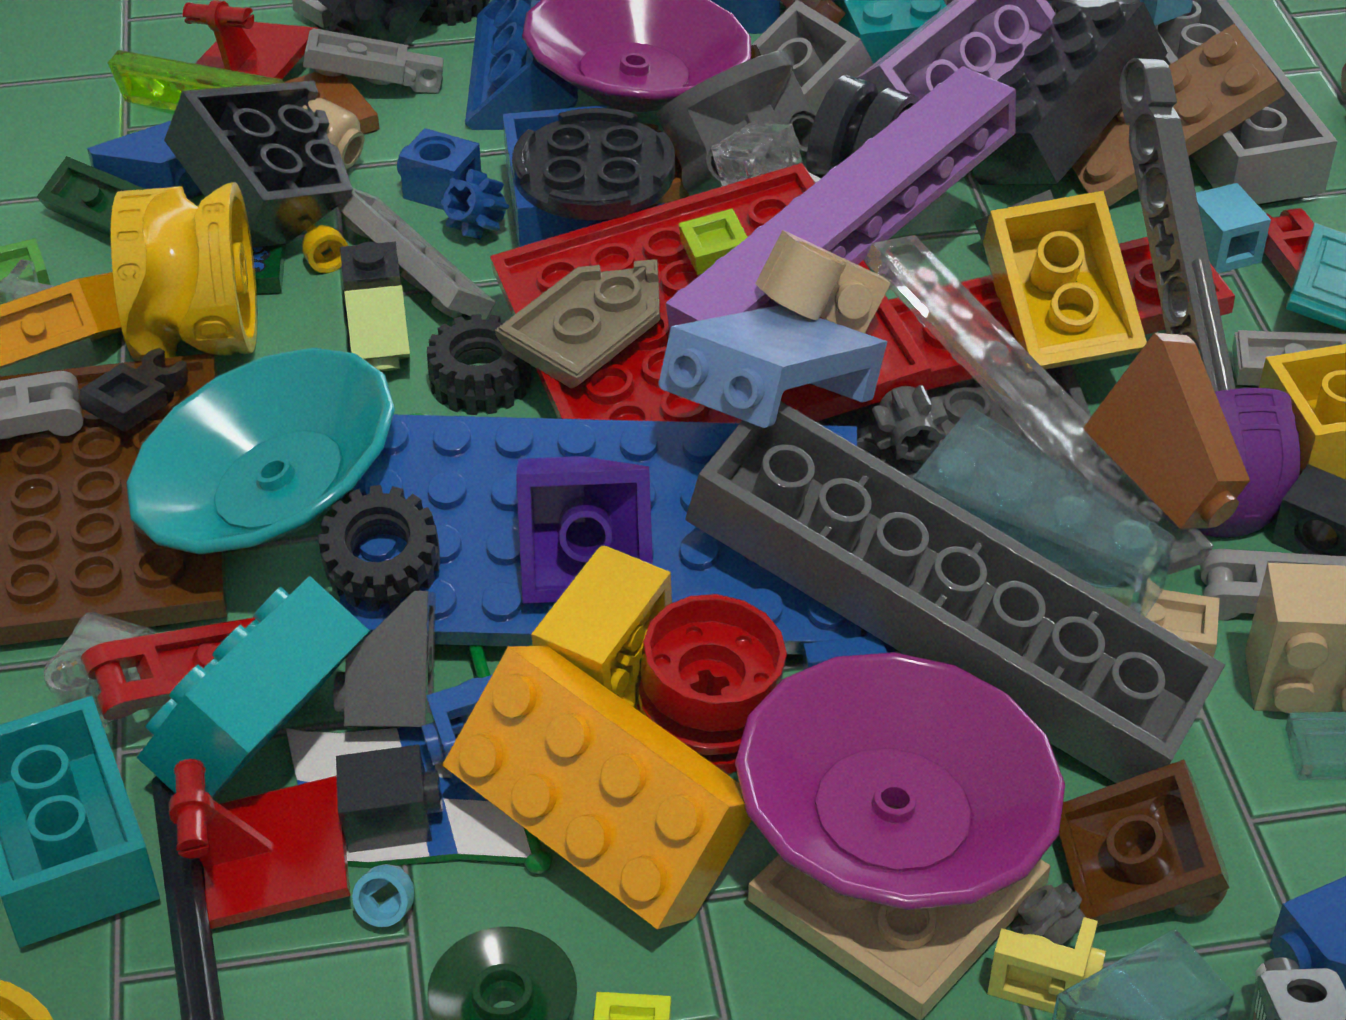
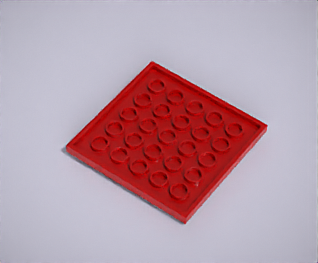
M803 163L490 256L493 273L512 316L577 267L600 265L601 272L633 269L634 261L654 259L658 262L660 321L572 389L536 368L558 419L741 423L742 420L667 392L659 387L660 374L670 334L666 302L680 289L685 288L700 276L697 275L681 242L679 223L733 208L747 237H749L755 229L763 226L788 206L794 198L800 196L815 184ZM864 260L858 264L859 266L870 270ZM885 295L865 334L887 341L873 399L859 402L809 383L786 389L782 394L781 401L817 422L880 402L889 391L897 387L911 386L917 388L919 385L924 387L931 386V366Z

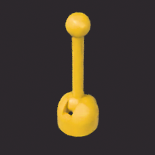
M313 224L306 230L307 233L302 242L304 257L315 271L320 273L334 272L342 267L340 247L348 246V243L341 233L333 227L325 225L316 227ZM329 248L332 250L324 256L321 254Z

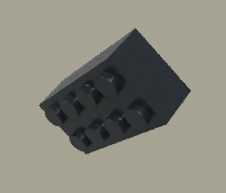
M1109 2L1102 6L1084 8L1073 5L1055 14L1052 18V24L1039 39L1030 43L1024 50V56L1017 64L997 80L1016 89L1015 134L972 169L979 185L1058 184L1122 108L1119 84L1120 76L1126 63L1133 58L1162 60L1168 54L1144 2L1127 4Z

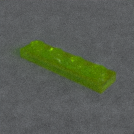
M118 50L107 62L124 101L174 111L182 91L284 83L282 79Z

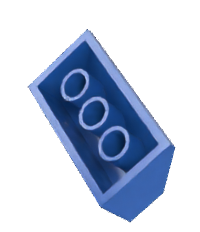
M492 0L477 15L465 124L472 130H504L503 114L565 109L576 106L578 88L538 63L522 38L526 13L540 0Z

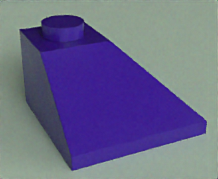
M585 456L518 459L516 479L523 603L557 602L600 546H608L653 565L649 466Z

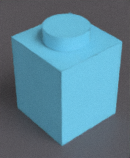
M1238 183L1197 192L1196 197L1209 261L1218 273L1261 263L1271 222L1267 214Z

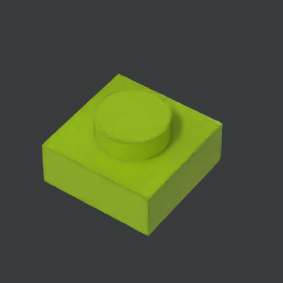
M733 208L679 223L681 242L697 275L704 273L719 258L724 257L747 238Z

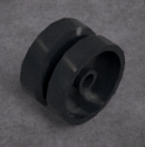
M846 74L838 78L826 93L817 111L809 137L806 155L807 171L819 178H823L832 168L837 167L862 147L868 139L873 138L897 119L902 112L916 104L920 100L919 97L890 87L878 93L876 84Z

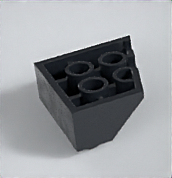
M315 81L187 90L181 93L164 141L205 197L227 183L236 182L238 184L248 217L252 248L291 242L350 198L353 191L339 149L330 143L326 133L330 124L326 112L315 110L314 113L309 107L308 102L315 100L318 95Z

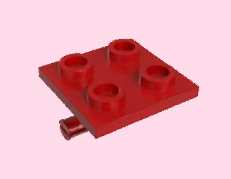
M213 0L209 5L187 2L183 7L182 13L183 17H186L184 19L185 23L208 25L214 31L216 38L214 44L188 70L190 79L212 81L218 85L229 83L242 85L280 83L304 56L310 30L319 28L254 22V14L250 15L253 10L250 7H229L225 1Z
M186 759L175 765L176 794L169 801V815L172 822L177 824L178 844L176 848L180 856L190 859L199 858L204 866L205 896L210 929L351 896L346 841L338 814L337 776L219 804L212 799L209 793L205 792L206 769L201 761Z

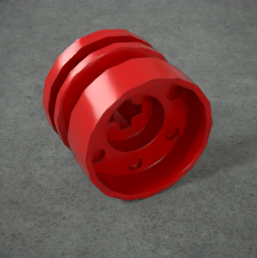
M718 594L689 596L666 605L650 621L643 641L640 669L642 679L638 688L639 699L636 709L726 774L736 772L735 761L748 715L783 678L787 652L782 632L766 613L746 601Z

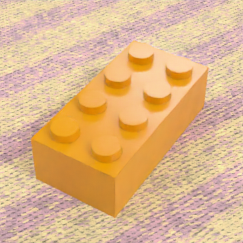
M508 646L442 764L443 767L657 930L694 919L752 821L746 812L740 783L549 646Z

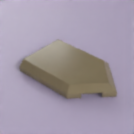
M654 259L634 261L633 269L601 272L600 265L577 267L495 329L496 337L507 351L572 389L660 321L658 262Z

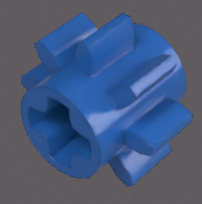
M472 169L468 170L466 181L451 178L449 180L450 185L446 189L440 203L449 217L446 226L462 230L463 236L481 239L483 228L499 231V223L503 220L506 210L509 209V205L506 204L505 198L500 192L504 186L503 182L487 178L486 173Z

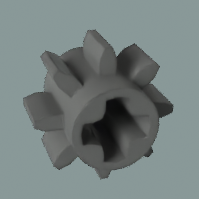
M919 385L917 388L911 386L897 387L889 391L882 398L879 406H873L872 408L877 423L871 427V431L879 449L890 447L895 460H900L901 458L907 460L922 459L933 453L938 447L940 440H945L947 437L941 423L945 422L949 417L940 397L929 399L922 385Z

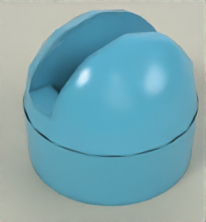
M388 864L379 865L367 871L355 884L352 894L353 905L357 914L368 924L376 927H388L400 921L411 908L414 900L415 886L409 875L401 867ZM391 882L398 891L379 905L372 894Z

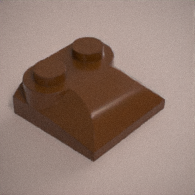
M1184 759L1063 802L1059 833L1075 892L1082 898L1079 904L1080 910L1086 918L1098 921L1097 926L1165 909L1180 916H1199L1216 908L1224 899L1227 890L1230 888L1228 873L1203 801Z

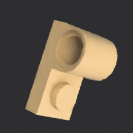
M782 230L755 284L771 299L802 316L813 320H818L819 317H822L836 324L865 333L891 283L883 276Z

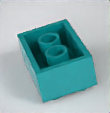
M311 576L304 580L291 594L282 587L278 588L253 615L255 620L246 628L239 625L212 653L214 659L204 668L199 665L195 666L170 692L169 697L171 699L146 724L145 728L153 736L136 758L173 792L176 793L175 765L186 759H196L204 764L206 769L205 792L209 793L213 799L321 689L344 662L345 658L370 631Z
M92 695L0 725V897L19 948L160 899L147 848Z

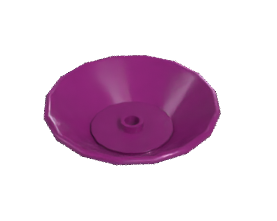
M540 0L526 13L522 35L523 40L538 63L601 104L630 112L659 111L665 104L699 83L731 67L751 60V36L734 14L710 0Z
M895 652L833 657L784 678L748 715L735 761L747 815L786 863L840 895L904 910L973 904L1026 878L1059 835L1065 782L1047 735L1007 693L955 665Z

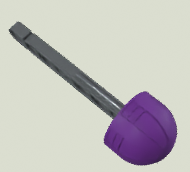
M1133 58L1123 68L1120 76L1119 91L1125 125H1130L1129 145L1166 333L1187 335L1196 343L1250 479L1248 485L1236 498L1239 501V505L1229 519L1217 527L1193 528L1189 530L1212 537L1243 536L1262 529L1278 517L1282 499L1299 477V434L1296 430L1292 401L1289 394L1277 389L1235 388L1181 118L1173 108L1177 103L1172 74L1169 65L1164 60Z

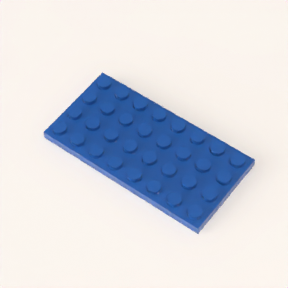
M394 414L384 449L353 488V491L359 489L362 496L370 494V486L381 485L382 492L389 494L392 486L402 488L405 499L413 493L421 499L423 509L428 507L431 511L439 539L440 566L439 571H434L435 581L428 589L420 586V591L436 593L435 644L533 646L532 632L556 602L523 603L516 479L518 459L574 456L649 466L653 565L671 572L672 603L689 596L712 594L744 600L766 613L782 632L787 654H803V643L861 637V627L685 520L699 473L740 423ZM824 426L857 446V426ZM380 534L369 537L361 542L353 552V555L366 562L379 563L390 560L400 554L406 547L407 542L395 535ZM345 593L340 596L339 603L370 630L361 642L394 611H390L388 603H381L379 612L368 611L365 601H361L356 608L347 603ZM407 597L400 599V602L402 603Z

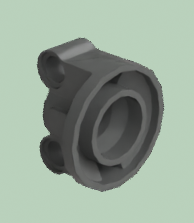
M786 50L761 55L731 67L683 92L665 104L656 113L664 132L673 144L675 154L682 167V182L690 196L742 181L747 174L748 168L765 160L777 169H783L792 164H800L806 160L809 137L816 117V113L811 110L794 75L793 64Z

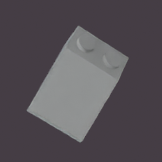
M796 0L752 44H757L761 55L774 51H787L793 64L794 75L811 110L816 114L826 93L838 78L845 74L857 78L873 65L860 38L799 0Z

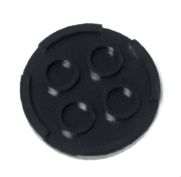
M609 108L570 110L559 113L558 121L541 127L536 131L528 129L519 138L512 153L513 178L520 194L532 205L547 213L576 220L614 219L639 212L651 206L665 195L674 180L675 150L666 133H658L652 128L639 123L638 115Z

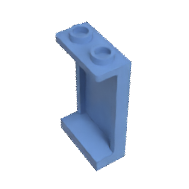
M782 305L674 325L670 329L659 387L667 392L766 428L775 424L781 397L786 389L810 383L859 402L872 400L887 341L822 318L818 320L807 318Z

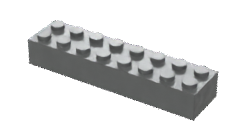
M780 401L774 425L762 428L742 420L698 475L685 518L687 522L905 655L955 665L1007 693L1047 735L1051 744L1115 783L1171 763L1225 667L1224 663Z

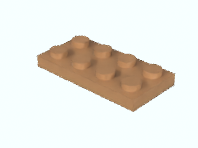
M1235 23L1169 65L1177 103L1173 108L1181 118L1188 156L1285 95L1276 77ZM1122 108L1072 166L1088 193L1104 191L1108 207L1138 189L1129 145L1130 125H1125Z

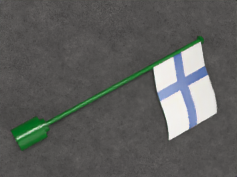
M415 413V414H409V415H428V414ZM468 645L477 677L490 676L482 645ZM400 727L347 733L307 732L286 728L298 785L337 776L336 756L418 744L420 745L425 772L438 770L443 812L430 813L432 841L349 853L346 843L348 867L373 868L384 864L396 866L460 859L525 863L526 868L536 874L544 873L550 868L552 855L542 850L540 840L466 783L460 782L453 785L449 770L442 766L443 762L436 765L432 764L421 727Z

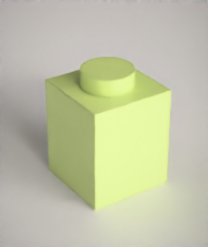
M402 285L344 291L351 353L359 355L381 372L400 369L399 359L410 358Z

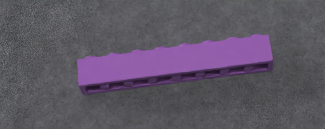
M964 66L959 68L942 83L937 84L931 92L911 108L902 112L897 119L877 135L868 139L862 147L837 167L832 168L803 194L794 198L788 206L763 226L755 229L749 237L724 257L719 258L685 288L680 289L666 302L669 331L671 326L781 305L771 299L755 283L782 230L858 265L1015 134L1016 89Z

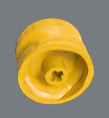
M231 182L223 185L201 200L199 206H196L186 198L182 186L117 192L114 197L111 214L113 281L122 332L129 353L134 361H142L146 353L158 348L165 351V358L175 357L181 340L198 350L219 356L232 355L234 352L241 354L253 353L257 339L255 266L248 217L238 184Z

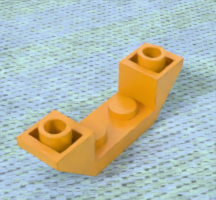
M113 272L78 278L1 304L0 369L88 338L92 342L122 331L115 297Z

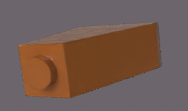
M1154 333L1082 429L1180 529L1217 527L1229 519L1239 505V501L1236 498L1248 485L1250 479L1196 343L1187 335Z

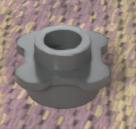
M1067 883L1055 888L1052 885L1043 886L1030 894L1018 908L1020 916L1013 922L1011 928L1014 932L1024 935H1039L1053 943L1062 945L1081 927L1085 915L1078 906L1082 898L1077 892H1072Z

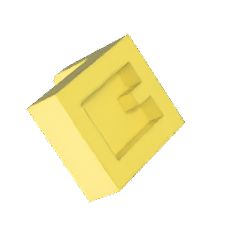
M1083 917L1075 949L1053 943L1039 935H1024L1001 928L994 951L987 994L1074 1019L1081 991L1096 995L1106 951L1093 948L1098 921Z

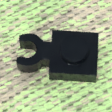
M161 348L146 353L142 358V365L136 369L122 362L80 389L81 408L126 432L166 406L167 393L176 392L186 386L188 383L187 362L181 360L175 365L166 368L165 351Z

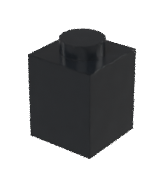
M396 241L384 243L364 242L359 245L340 247L344 291L401 285Z
M419 744L336 756L338 814L349 853L432 841L430 813L443 812L441 786L438 770L425 772Z

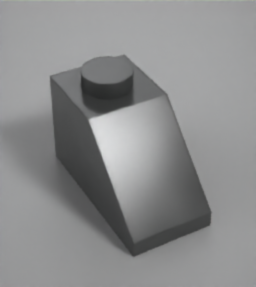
M413 591L345 658V672H336L333 689L334 708L336 712H344V726L421 727L433 722L426 695L434 693L436 593Z

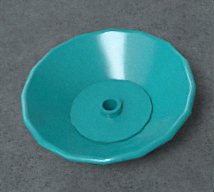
M313 347L266 355L217 376L176 405L141 445L126 483L131 520L157 545L196 554L254 547L307 528L326 514L334 503L341 500L354 488L384 449L395 411L385 374L355 353Z

